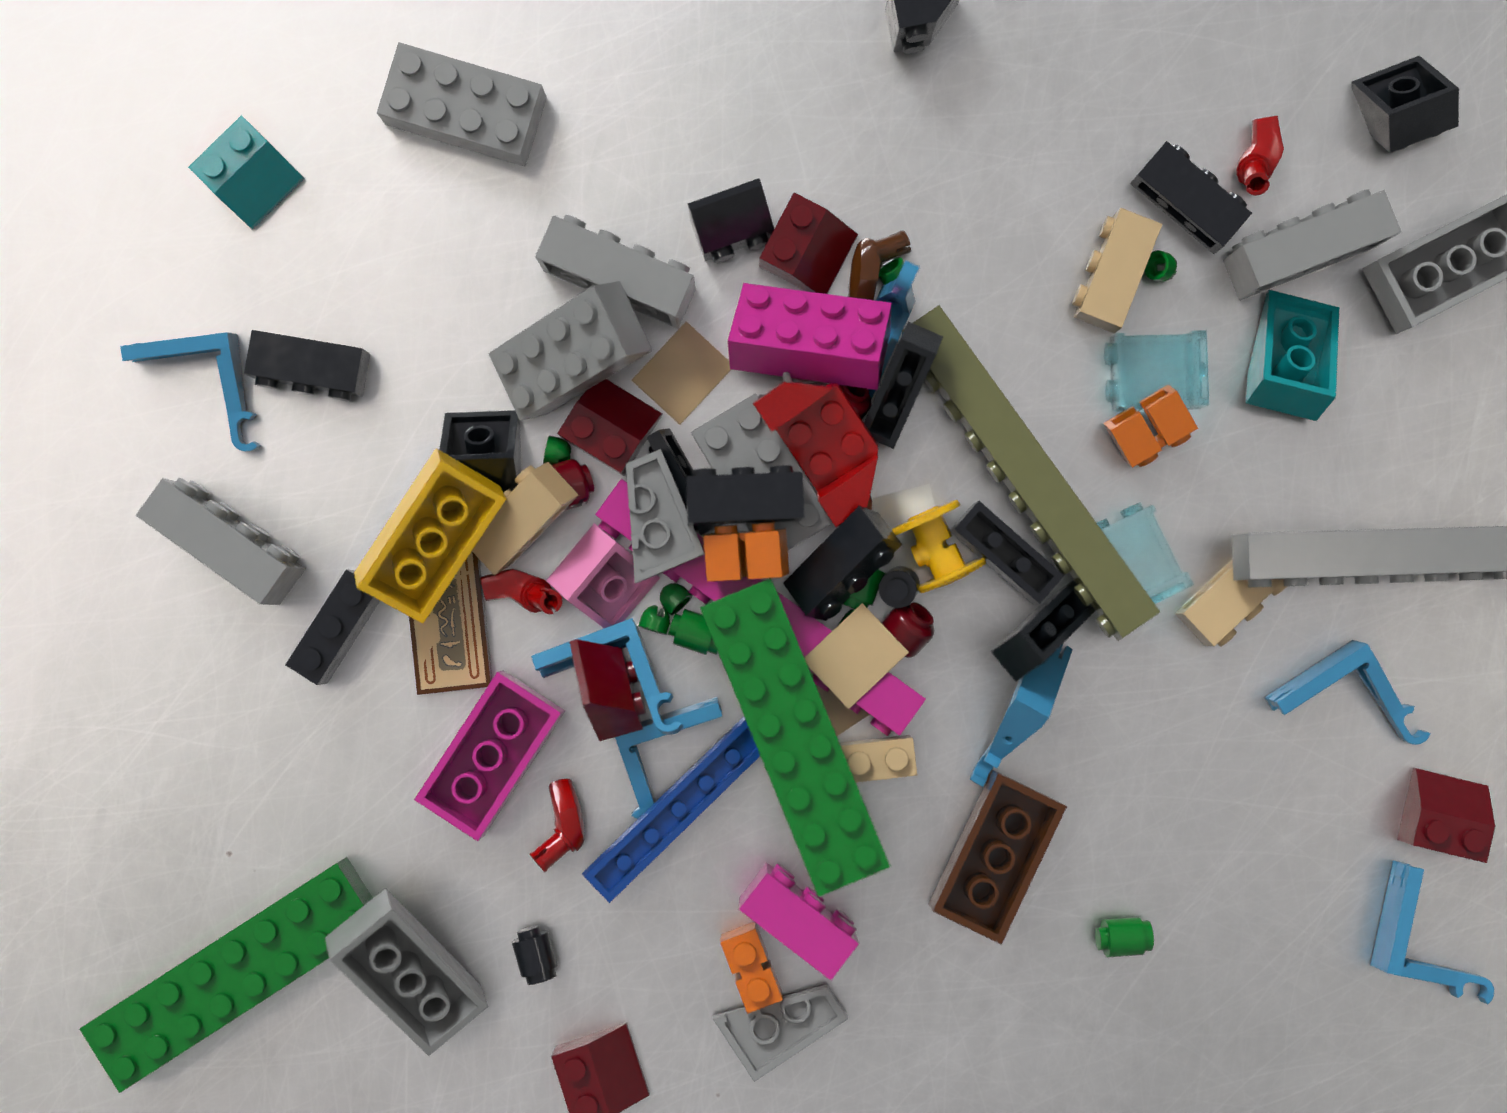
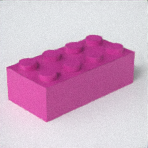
M743 283L728 337L730 369L782 377L783 373L789 372L791 378L878 390L891 332L892 303Z
M504 670L498 671L414 800L468 836L479 841L489 830L563 716L565 710Z

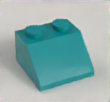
M242 115L188 166L252 230L305 179Z

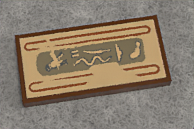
M472 551L425 622L422 624L409 617L417 695L488 687L492 680L484 596L480 581V559Z

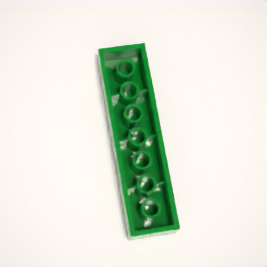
M769 578L701 606L700 609L817 896H823L890 868L891 866L772 579Z
M346 857L82 1026L79 1030L114 1086L121 1093L329 959L325 937L367 904L373 897Z

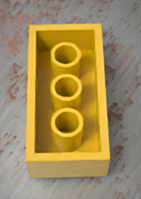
M435 448L356 568L354 576L357 588L423 624L505 502L506 497L500 485Z

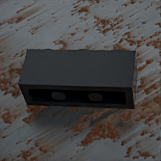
M1167 141L1130 183L1213 254L1217 253L1227 244L1252 214L1246 208V202L1239 195L1233 192L1228 193L1218 185L1219 181L1212 172L1205 168H1198L1190 161L1189 154L1182 147L1176 144L1171 145Z
M911 322L907 323L864 421L865 426L876 442L894 449L936 357L943 336Z
M252 330L244 374L254 378L255 385L277 389L278 383L292 385L291 391L314 395L315 389L329 391V398L350 401L351 395L363 397L370 353L358 347Z
M793 466L770 467V473H755L754 467H737L731 469L732 474L716 475V469L693 470V476H686L687 526L802 521L804 519L802 472H793Z
M980 501L973 503L950 529V532L979 558L985 557L986 564L1032 604H1040L1064 577L1057 568Z
M858 506L783 584L806 616L827 621L841 611L842 605L850 598L851 594L861 591L867 585L868 579L879 568L887 565L893 559L894 553L903 544L878 512Z
M345 570L285 664L315 685L328 684L380 600L357 588L354 576L355 570Z
M1074 580L1046 599L991 652L1015 681H1018L1044 663L1095 612L1091 604L1085 606L1076 595L1073 588L1077 584Z

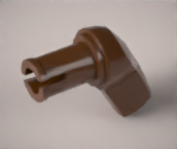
M899 231L876 241L865 238L857 244L851 263L848 297L874 300L882 262L911 253V247L909 246L911 244L905 231Z

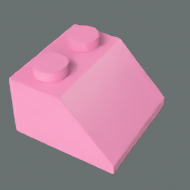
M594 523L546 581L568 602L600 626L607 628L623 622L660 577L655 575L635 584L633 555Z

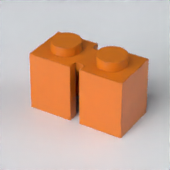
M1170 385L1164 386L1139 401L1158 435L1154 436L1141 413L1139 411L1136 412L1133 406L1103 423L1124 460L1132 468L1136 465L1142 467L1153 462L1158 457V452L1162 450V447L1166 445L1171 447L1179 446L1191 438L1190 433L1198 429L1177 390Z
M774 522L753 523L752 531H738L737 524L714 526L715 533L703 536L707 582L741 580L742 577H748V579L778 578L789 574L786 528L775 529Z
M752 922L721 934L720 944L732 975L735 974V983L747 1014L782 1001V989L771 960H768V953L757 924Z

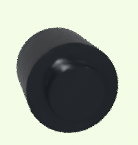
M897 566L890 569L879 584L881 599L893 608H902L909 605L919 592V577L911 568L905 566Z
M537 925L518 931V938L512 941V946L521 977L526 978L527 985L542 983L556 977L555 967L558 965L548 930L540 931Z

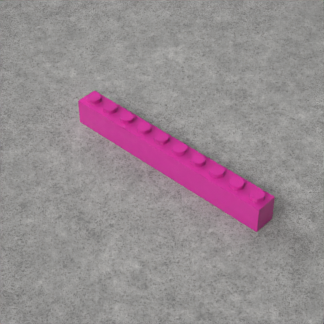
M621 478L595 515L602 520L598 527L617 539L621 533L631 541L627 482ZM696 533L704 550V538ZM631 543V545L628 547L631 551H633V549H632V543ZM705 555L662 572L676 583L680 577L690 583L692 587L689 593L705 604L710 599L716 601L762 582L761 579H748V577H742L741 580L707 582ZM777 591L802 654L806 657L832 631L815 618L806 616L800 607ZM809 668L813 673L814 683L828 692L829 688ZM888 672L850 709L856 714L861 709L865 710L874 717L870 724L887 736H889L891 731L900 736L926 699Z

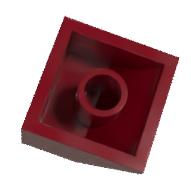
M793 192L759 257V267L805 291L828 294L858 234L828 209Z
M605 379L585 391L572 408L557 434L570 444L622 476H625L626 463L635 460L647 441L646 437L652 433L663 413L608 379Z
M579 639L569 641L582 705L599 742L643 730L640 715L646 714L645 704L641 692L635 693L633 683L639 682L632 661H626L622 648Z
M1413 768L1397 840L1413 846L1487 863L1495 830L1489 786Z
M627 1022L556 1045L551 1055L569 1113H620L650 1095Z

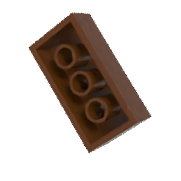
M992 770L928 905L932 911L1002 945L1067 806Z

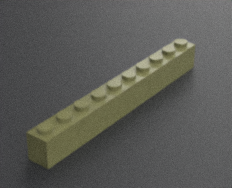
M940 305L913 322L915 325L943 336L936 357L924 382L933 393L938 390L946 402L943 404V408L954 423L960 420L965 427L967 433L964 436L970 447L976 453L981 450L989 461L986 464V468L997 483L1003 481L1011 493L1007 496L1016 511L1020 514L1025 511L1033 522L1029 526L1033 535L1041 544L1048 543L1055 553L1051 557L1054 564L1063 575L1069 573L1077 584L1073 588L1076 595L1085 606L1090 604L1099 615L1096 622L1108 638L1114 636L1119 641L1159 614L1160 610Z

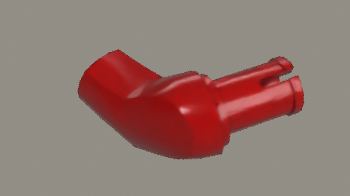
M1278 115L1252 120L1251 145L1243 153L1237 164L1236 175L1239 182L1246 186V191L1254 196L1261 195L1268 190L1270 186L1268 179L1274 172L1284 151Z
M508 569L499 572L495 576L492 573L480 577L486 601L512 599L530 612L537 613L543 611L546 614H554L552 609L557 612L562 606V596L557 591L552 590L546 580L523 571Z
M571 779L557 780L549 785V793L555 816L554 825L556 828L553 829L555 833L534 852L529 854L544 872L548 871L547 869L569 850L572 852L578 851L584 843V823L581 805Z

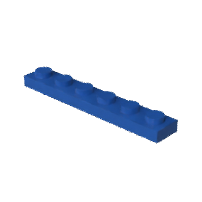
M745 717L738 721L582 873L586 880L609 903L760 757Z

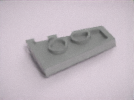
M659 449L626 463L634 582L636 584L701 557L705 553L694 526H687V510L662 450Z
M827 984L783 996L782 1001L747 1014L745 1007L713 1015L714 1022L754 1082L848 1019L847 1014Z

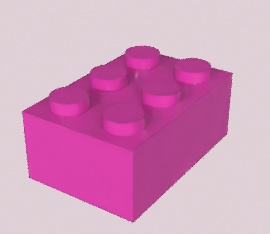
M766 862L739 897V910L831 981L859 945L855 933L857 929L853 926L854 922L838 909L834 913L830 912L825 908L824 898L818 897L817 893L807 886L802 890L795 885L796 882L793 880L795 876L778 863L773 868Z

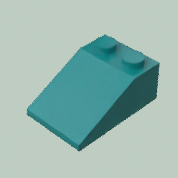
M1268 290L1247 374L1246 404L1314 421L1320 418L1336 398L1340 307Z

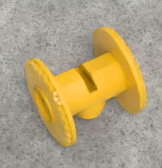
M958 500L928 509L892 529L895 535L912 529L916 538V545L911 546L914 559L919 567L926 565L932 572L934 578L919 585L918 591L920 593L953 583L986 564L985 557L965 563L956 543L948 545L946 539L952 537V534L943 514L961 506Z

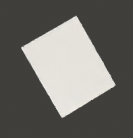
M930 484L872 498V510L881 515L891 530L908 521L909 518L935 507ZM912 529L896 535L903 545L894 553L893 559L884 566L886 573L897 566H905L913 571L929 568L926 565L919 567L914 559L911 546L916 545V538Z

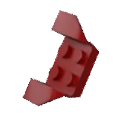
M783 382L753 402L754 407L771 432L777 431L816 489L817 500L835 527H838L858 506L865 508L868 506L879 447L838 383L818 386Z

